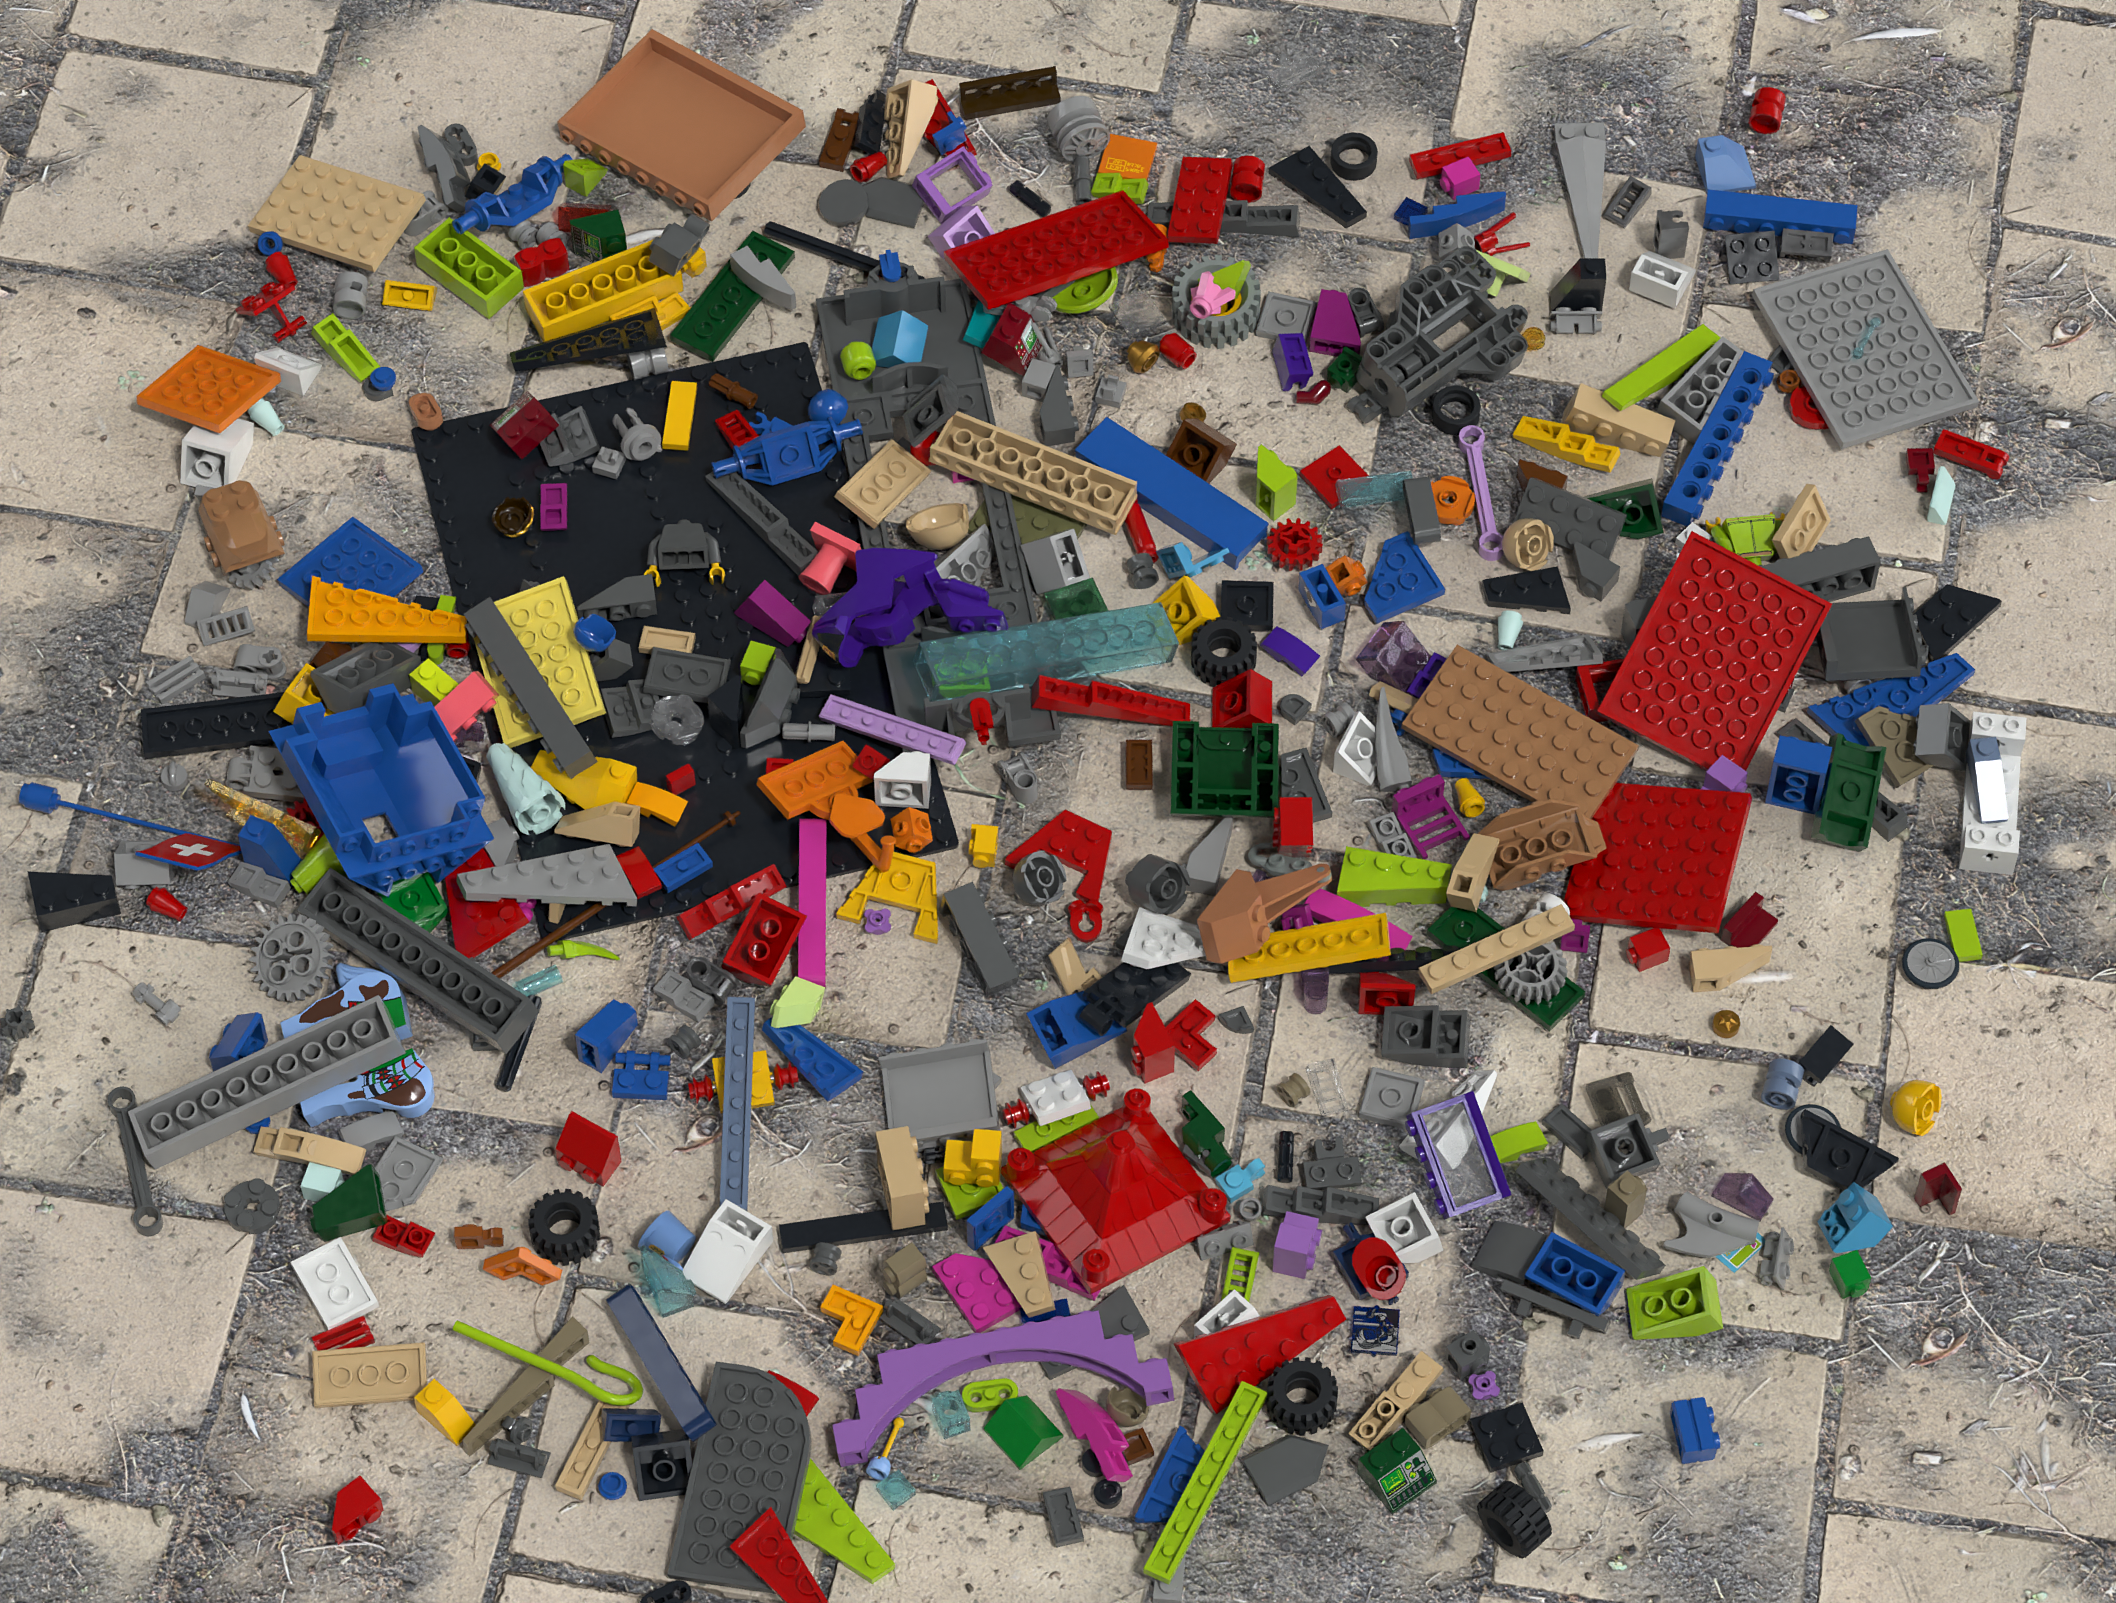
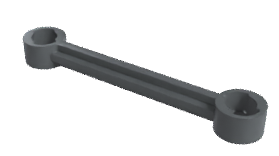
M121 1086L109 1093L108 1104L111 1113L118 1118L137 1210L133 1217L134 1223L141 1235L150 1237L162 1230L164 1222L159 1208L153 1204L141 1145L128 1114V1111L137 1107L136 1097L130 1088ZM120 1097L131 1102L125 1108L113 1106L114 1102ZM145 1215L157 1219L155 1224L148 1227L139 1224L140 1219Z

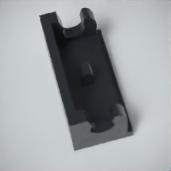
M1830 1025L1799 1061L1798 1064L1804 1069L1802 1079L1813 1087L1817 1083L1821 1084L1854 1044Z

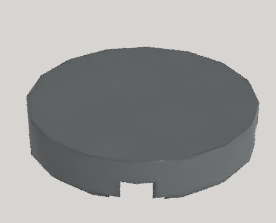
M849 179L838 180L828 185L819 199V209L825 220L834 226L840 227L860 221L866 214L869 206L868 195L863 186L857 181Z

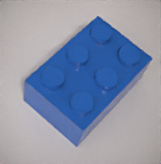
M1780 735L1765 803L1815 815V812L1819 809L1832 747L1825 746L1819 742L1812 743L1799 740L1793 736L1785 737Z

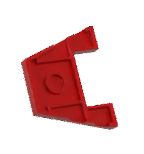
M1065 809L1009 854L1005 859V865L1015 869L1016 864L1023 857L1040 850L1045 851L1044 853L1049 856L1053 854L1059 859L1061 864L1086 875L1076 891V898L1085 903L1090 899L1100 901V893L1112 840V831Z

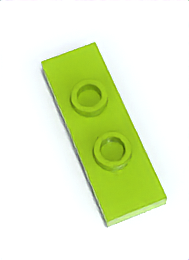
M1091 1105V1109L1039 1126L1036 1120L1014 1131V1137L1021 1148L1029 1149L1034 1153L1036 1150L1054 1143V1141L1073 1133L1081 1127L1093 1123V1121L1099 1119V1116Z

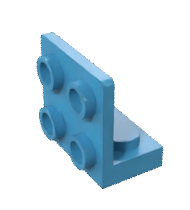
M1183 542L1168 545L1156 551L1169 579L1175 577L1181 579L1184 575L1191 578L1201 573L1203 568L1211 567L1224 561L1223 555L1230 552L1227 547L1209 552L1191 561L1192 554Z

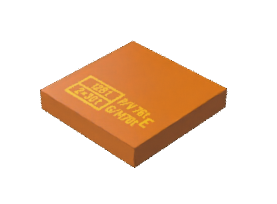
M1110 134V141L1104 149L1098 173H1120L1123 179L1146 178L1148 181L1157 151V142Z

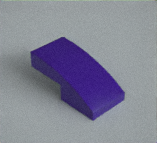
M1278 626L1260 644L1278 662L1284 660L1301 677L1306 674L1320 657L1318 653L1303 641Z
M1434 652L1423 671L1420 670L1407 693L1419 699L1447 658Z

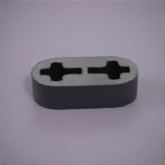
M676 1580L642 1597L640 1603H691V1587L685 1581ZM679 1590L680 1593H683L684 1598L679 1600L678 1597H674V1592Z

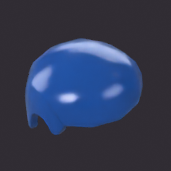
M826 389L819 391L810 400L808 416L811 421H827L828 417H832L834 423L838 425L846 416L848 410L847 399L835 390Z
M591 614L586 619L581 617L573 628V634L579 646L590 652L606 650L616 636L613 625L605 618L596 614Z

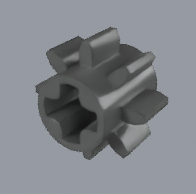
M20 1006L11 1010L6 1009L5 1018H0L1 1026L4 1027L2 1029L4 1036L11 1035L15 1041L25 1037L29 1038L30 1029H35L34 1021L31 1020L33 1018L31 1011L24 1012Z

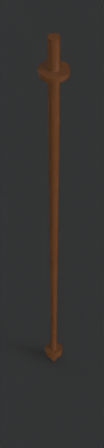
M726 811L723 813L724 820L652 866V868L657 867L694 844L700 843L726 824L733 827L736 824L735 818L741 814L740 811H736L733 814ZM602 901L597 902L491 973L501 979L608 905H602Z

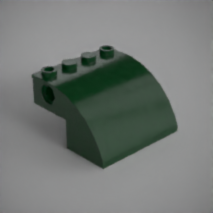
M1173 721L1170 815L1274 818V807H1278L1279 724L1252 723V728L1199 727V721Z

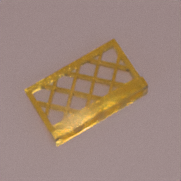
M210 778L204 784L230 806L226 816L231 820L245 825L250 815L275 824L291 847L308 854L321 833L313 825Z

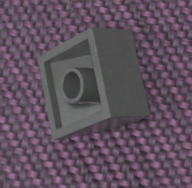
M1949 703L1920 705L1919 715L1916 717L1918 730L1917 739L1914 741L1915 756L1929 765L1966 771L1967 760L1965 755L1969 744L1971 721Z

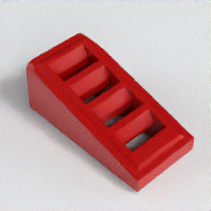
M738 410L715 420L717 427L732 449L735 445L740 447L759 436Z

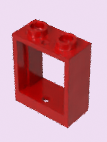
M1625 658L1606 661L1603 664L1577 666L1575 681L1585 715L1596 722L1609 721L1596 714L1600 705L1593 683L1614 680Z

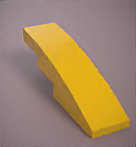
M1522 416L1513 433V438L1540 451L1578 465L1611 473L1621 454L1619 447L1596 443L1594 436L1571 432L1568 424Z

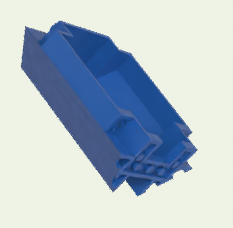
M394 683L369 689L365 706L324 716L325 708L321 702L297 708L293 725L269 731L350 880L387 897L390 896L393 881L410 879L418 874L429 872L438 884L495 839L481 815L485 796L432 702L419 704L413 694L400 696ZM385 814L397 838L375 843L363 820Z

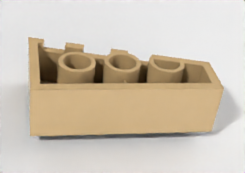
M1580 383L1564 410L1561 420L1562 424H1568L1571 432L1594 436L1595 442L1661 457L1669 444L1675 423L1674 419L1635 404L1620 411L1602 397V391Z

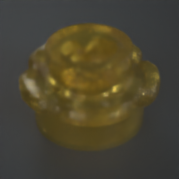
M1530 327L1522 334L1528 343L1527 350H1540L1544 347L1546 338L1540 328Z

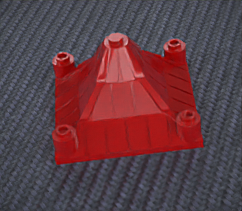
M1134 1088L1129 1090L1124 1096L1123 1107L1054 1141L1052 1144L1036 1150L1034 1153L1026 1148L1013 1149L1008 1155L1007 1164L1001 1167L1002 1176L1050 1241L1054 1243L1055 1248L1090 1295L1196 1240L1197 1237H1200V1235L1203 1234L1204 1236L1229 1223L1231 1215L1226 1210L1227 1197L1225 1193L1216 1188H1208L1201 1177L1198 1176L1194 1168L1185 1159L1182 1152L1150 1112L1151 1097L1143 1089Z

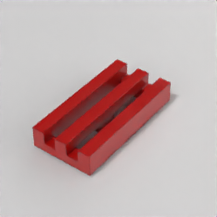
M364 1316L312 1337L317 1351L343 1345L349 1342V1340L364 1334L366 1337L337 1349L366 1347L375 1343Z

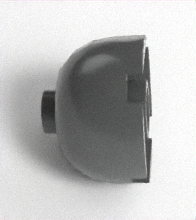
M1042 850L1023 857L1016 864L1012 875L1013 886L1018 896L1026 903L1037 906L1059 900L1064 894L1065 890L1062 889L1063 883L1066 882V873L1059 859L1053 854L1049 856Z

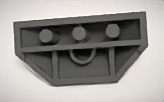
M775 649L741 729V747L748 748L779 735L783 724L790 721L792 704H797L799 700L800 689L797 688V677L781 649Z

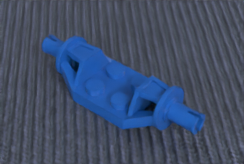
M564 154L553 161L547 156H542L535 164L523 169L522 180L518 184L511 185L503 193L494 195L484 192L476 199L468 200L465 203L466 214L452 222L454 230L458 234H463L473 226L483 232L488 230L491 224L516 226L551 205L557 188L562 184L563 164L566 160H573L569 154Z
M828 417L827 421L801 423L758 436L740 447L737 445L733 446V457L712 462V470L715 478L738 472L744 480L750 479L769 485L779 484L821 471L832 457L842 450V440L863 435L862 426L859 419L837 425L832 417ZM832 439L833 443L820 452L818 445ZM757 463L761 466V469L745 468L746 465Z

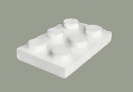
M341 1237L291 1262L294 1272L328 1330L352 1321L379 1307L376 1297Z

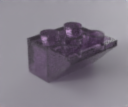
M1404 621L1382 623L1356 660L1370 678L1407 693L1420 670L1423 671L1431 655Z

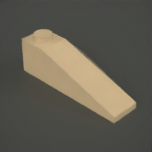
M911 79L887 88L884 118L889 121V130L885 132V139L890 140V147L886 153L887 178L894 180L905 175L937 105V86Z

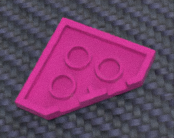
M955 1253L932 1266V1272L975 1333H981L1023 1309L991 1260Z

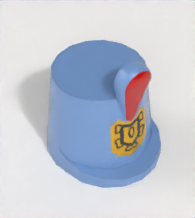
M668 1210L658 1216L646 1229L638 1243V1248L642 1251L652 1250L664 1258L671 1269L679 1275L683 1272V1268L678 1262L690 1251L696 1237Z

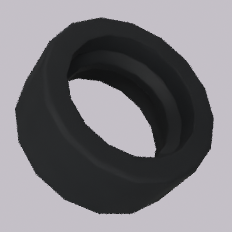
M1351 132L1336 138L1331 147L1330 164L1332 170L1339 177L1346 180L1357 181L1367 178L1376 169L1377 146L1370 137L1362 133ZM1358 149L1365 152L1369 157L1363 163L1349 164L1343 161L1339 155L1345 150Z
M1453 385L1441 389L1433 399L1431 414L1433 423L1440 431L1456 436L1459 435L1462 428L1469 425L1476 426L1479 422L1481 409L1479 397L1474 391L1464 386ZM1449 402H1461L1471 409V414L1465 418L1453 419L1444 415L1441 407Z

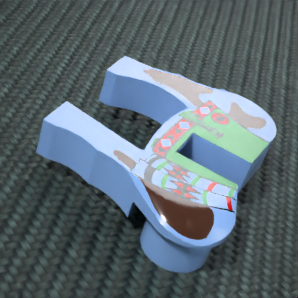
M344 963L336 965V974L341 987L339 990L317 1000L302 1013L280 1022L285 1039L379 995L390 1013L400 1040L413 1036L407 1001L397 982L391 976L379 970L354 967ZM411 1048L405 1050V1054L358 1075V1079L354 1082L336 1085L300 1102L303 1116L310 1127L317 1126L337 1116H350L367 1111L383 1113L382 1108L395 1110L406 1118L419 1117L425 1114L434 1102L435 1093L432 1073Z

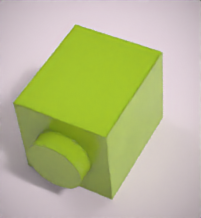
M750 641L740 665L742 680L751 685H761L776 647Z

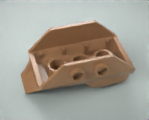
M238 480L210 489L203 495L198 511L207 537H204L207 551H213V553H210L215 568L220 567L223 576H227L230 571L276 556H279V558L284 556L285 552L282 546L285 544L281 532H275L278 528L274 516H268L258 492L249 482Z
M1555 799L1538 800L1529 806L1519 809L1511 808L1505 813L1499 814L1478 833L1499 838L1500 840L1488 876L1493 889L1501 891L1533 883L1544 873L1551 871L1559 872L1567 866L1597 858V855L1607 848L1598 822L1585 816L1581 812L1579 803Z

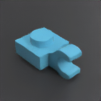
M1260 1158L1253 1160L1244 1170L1237 1164L1217 1176L1215 1182L1221 1191L1225 1193L1229 1202L1232 1203L1254 1190L1252 1181L1265 1174L1263 1170L1265 1165Z

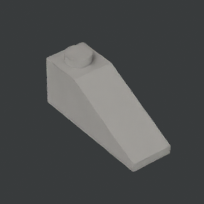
M1225 817L1191 852L1188 864H1182L1190 878V886L1186 885V891L1210 896L1216 895L1232 833L1233 817Z

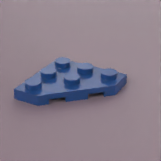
M1408 531L1385 540L1369 590L1366 593L1364 606L1376 624L1445 595V587L1417 544L1414 545L1412 536Z

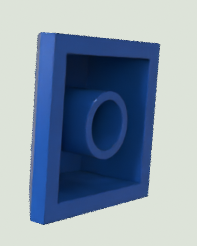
M254 1012L236 1015L233 1022L226 1025L223 1031V1038L218 1045L212 1048L209 1055L213 1072L265 1047L268 1037L262 1014Z

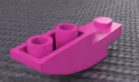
M1061 1388L1056 1390L1055 1392L1060 1400V1407L1067 1415L1073 1434L1077 1439L1089 1440L1090 1448L1095 1453L1101 1465V1472L1107 1480L1126 1482L1133 1477L1122 1454L1129 1447V1444L1110 1415L1097 1402L1077 1390Z

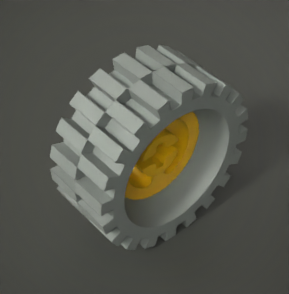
M1215 255V260H1209L1208 256L1201 257V263L1194 259L1189 262V269L1184 266L1180 270V276L1176 275L1174 279V286L1172 288V319H1174L1176 329H1181V335L1185 339L1191 336V343L1195 345L1202 341L1204 342V348H1211V344H1217V349L1224 348V343L1229 342L1232 347L1237 345V338L1244 341L1248 338V331L1253 333L1256 329V323L1259 322L1261 290L1259 280H1255V273L1252 269L1248 272L1238 298L1229 301L1233 305L1229 311H1227V303L1221 305V313L1211 314L1205 319L1197 318L1190 311L1192 301L1191 288L1199 286L1197 279L1201 278V274L1209 271L1213 273L1235 264V258L1228 257L1227 261H1223L1222 255Z

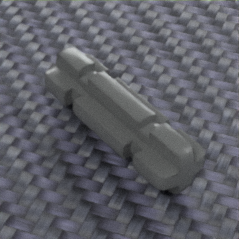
M1523 1462L1518 1464L1514 1472L1517 1478L1522 1481V1487L1535 1498L1544 1512L1548 1513L1551 1510L1552 1504L1548 1497H1545V1492L1535 1474H1532L1533 1470L1529 1463Z

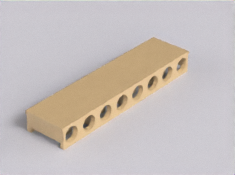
M958 411L947 421L935 444H932L930 447L929 462L1114 535H1117L1138 497L1137 481Z

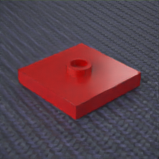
M1340 445L1299 472V476L1331 510L1372 483V478Z

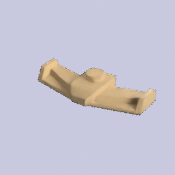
M1070 938L1064 940L1048 955L1067 996L1086 990L1103 977L1094 967L1086 973Z

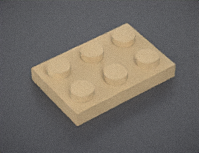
M1813 484L1805 485L1802 492L1797 496L1791 510L1786 514L1780 528L1774 534L1772 541L1780 559L1796 557L1807 551L1812 552L1831 521L1819 492Z

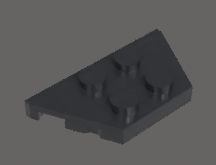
M1946 584L1913 614L1917 615L1918 628L1916 631L1921 633L1922 644L1928 645V652L1931 656L1930 661L1932 662L1948 655L2001 607L2002 601L1995 597Z
M1806 1109L1800 1115L1804 1170L1843 1191L1853 1182L1864 1188L1894 1166L1899 1160L1898 1157Z

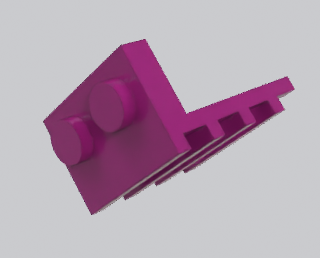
M1440 774L1432 778L1426 777L1417 785L1410 788H1402L1393 795L1392 812H1394L1401 830H1404L1409 841L1414 845L1415 852L1423 860L1428 858L1427 850L1461 835L1465 841L1470 839L1464 826L1443 796L1445 781ZM1443 811H1446L1448 814L1414 831L1410 828ZM1453 823L1455 825L1454 828L1422 843L1418 841L1419 838Z

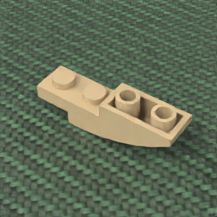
M261 1126L253 1153L258 1156L309 1165V1162L340 1169L342 1173L354 1175L361 1169L366 1149L308 1132L280 1127L279 1130Z
M1420 1351L1387 1392L1383 1391L1348 1434L1369 1451L1382 1443L1402 1424L1406 1418L1407 1410L1412 1405L1421 1403L1427 1396V1390L1444 1371L1443 1367L1423 1351Z

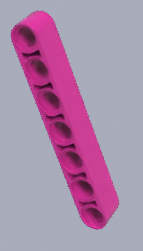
M800 819L799 912L807 915V919L798 934V977L823 986L826 989L827 822L826 819Z

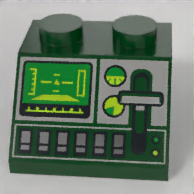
M619 210L569 220L575 255L595 263L627 250L626 234Z
M1401 1428L1358 1459L1357 1474L1392 1515L1437 1484V1480L1421 1448L1404 1428Z

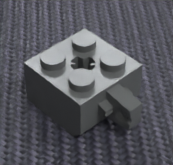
M1633 1114L1589 1131L1584 1139L1603 1184L1607 1189L1627 1170L1633 1176L1638 1177L1656 1170L1660 1166V1161L1656 1154L1659 1151L1657 1145L1667 1142L1670 1136L1666 1128L1651 1132L1650 1128L1645 1129L1640 1115ZM1620 1147L1622 1150L1626 1149L1628 1151L1627 1154L1625 1155L1623 1152L1620 1153L1618 1148Z

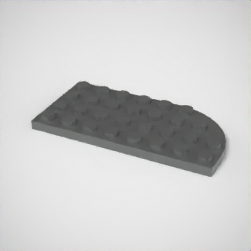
M716 1361L706 1406L717 1425L698 1438L667 1575L670 1579L776 1594L729 1546L770 1507H772L792 1541L811 1455L810 1426L798 1398L790 1388L788 1389L775 1376L754 1367Z

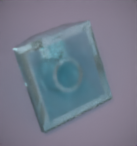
M647 1246L639 1247L643 1273L662 1318L694 1307L693 1296L696 1295V1290L692 1280L686 1281L682 1270Z

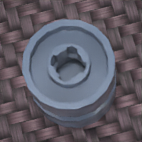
M1778 1058L1772 1060L1761 1094L1762 1101L1768 1106L1780 1110L1794 1108L1799 1093L1798 1088L1801 1086L1804 1074L1803 1067L1788 1059Z

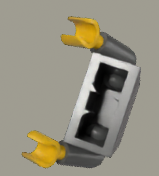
M683 519L678 521L677 524H667L664 526L662 534L655 537L649 544L647 560L649 569L646 570L644 575L652 574V577H656V586L658 587L661 584V578L657 567H659V570L709 568V565H711L709 582L713 585V576L719 575L722 578L723 584L725 571L719 567L721 557L718 541L708 532H704L700 523H691Z

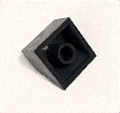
M679 1429L631 1436L639 1501L686 1495L692 1469L689 1437L685 1431Z

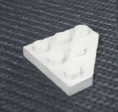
M1139 907L1121 961L1134 967L1150 969L1206 956L1198 925Z

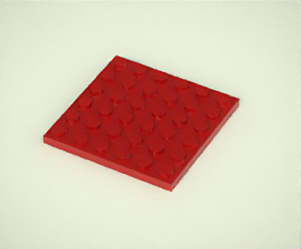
M1616 783L1591 819L1598 822L1607 848L1601 851L1597 858L1573 865L1564 898V903L1570 910V918L1579 919L1582 922L1718 933L1752 802L1751 793Z

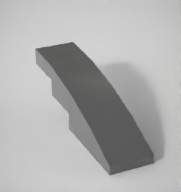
M1267 1185L1264 1189L1262 1214L1285 1218L1286 1211L1319 1218V1223L1349 1225L1352 1222L1354 1225H1369L1365 1217L1379 1210V1198L1331 1187L1320 1191L1301 1186L1290 1190Z

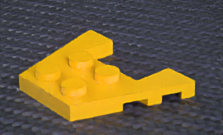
M894 852L889 870L883 873L873 864L864 875L865 878L857 888H854L849 895V899L843 907L841 906L836 914L837 919L860 924L868 900L919 912L920 915L914 931V938L937 944L936 863Z

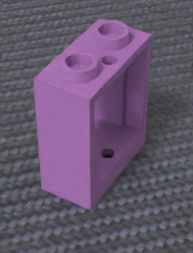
M964 146L916 175L912 184L940 224L944 223L961 207L971 206L989 195L993 186L990 176L985 171L982 172L977 165L975 156L971 152H967ZM959 164L977 191L950 207L931 180Z

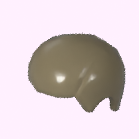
M1113 1387L1107 1395V1413L1118 1426H1136L1143 1423L1147 1418L1149 1406H1147L1146 1400L1130 1388L1125 1387L1118 1391L1116 1387Z

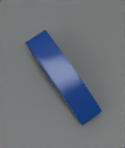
M1506 191L1456 196L1455 204L1433 206L1432 214L1409 216V239L1439 235L1440 232L1456 223L1465 228L1482 222L1505 210Z

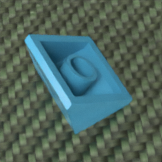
M903 310L879 317L872 346L876 366L890 368L908 362H921L928 325Z

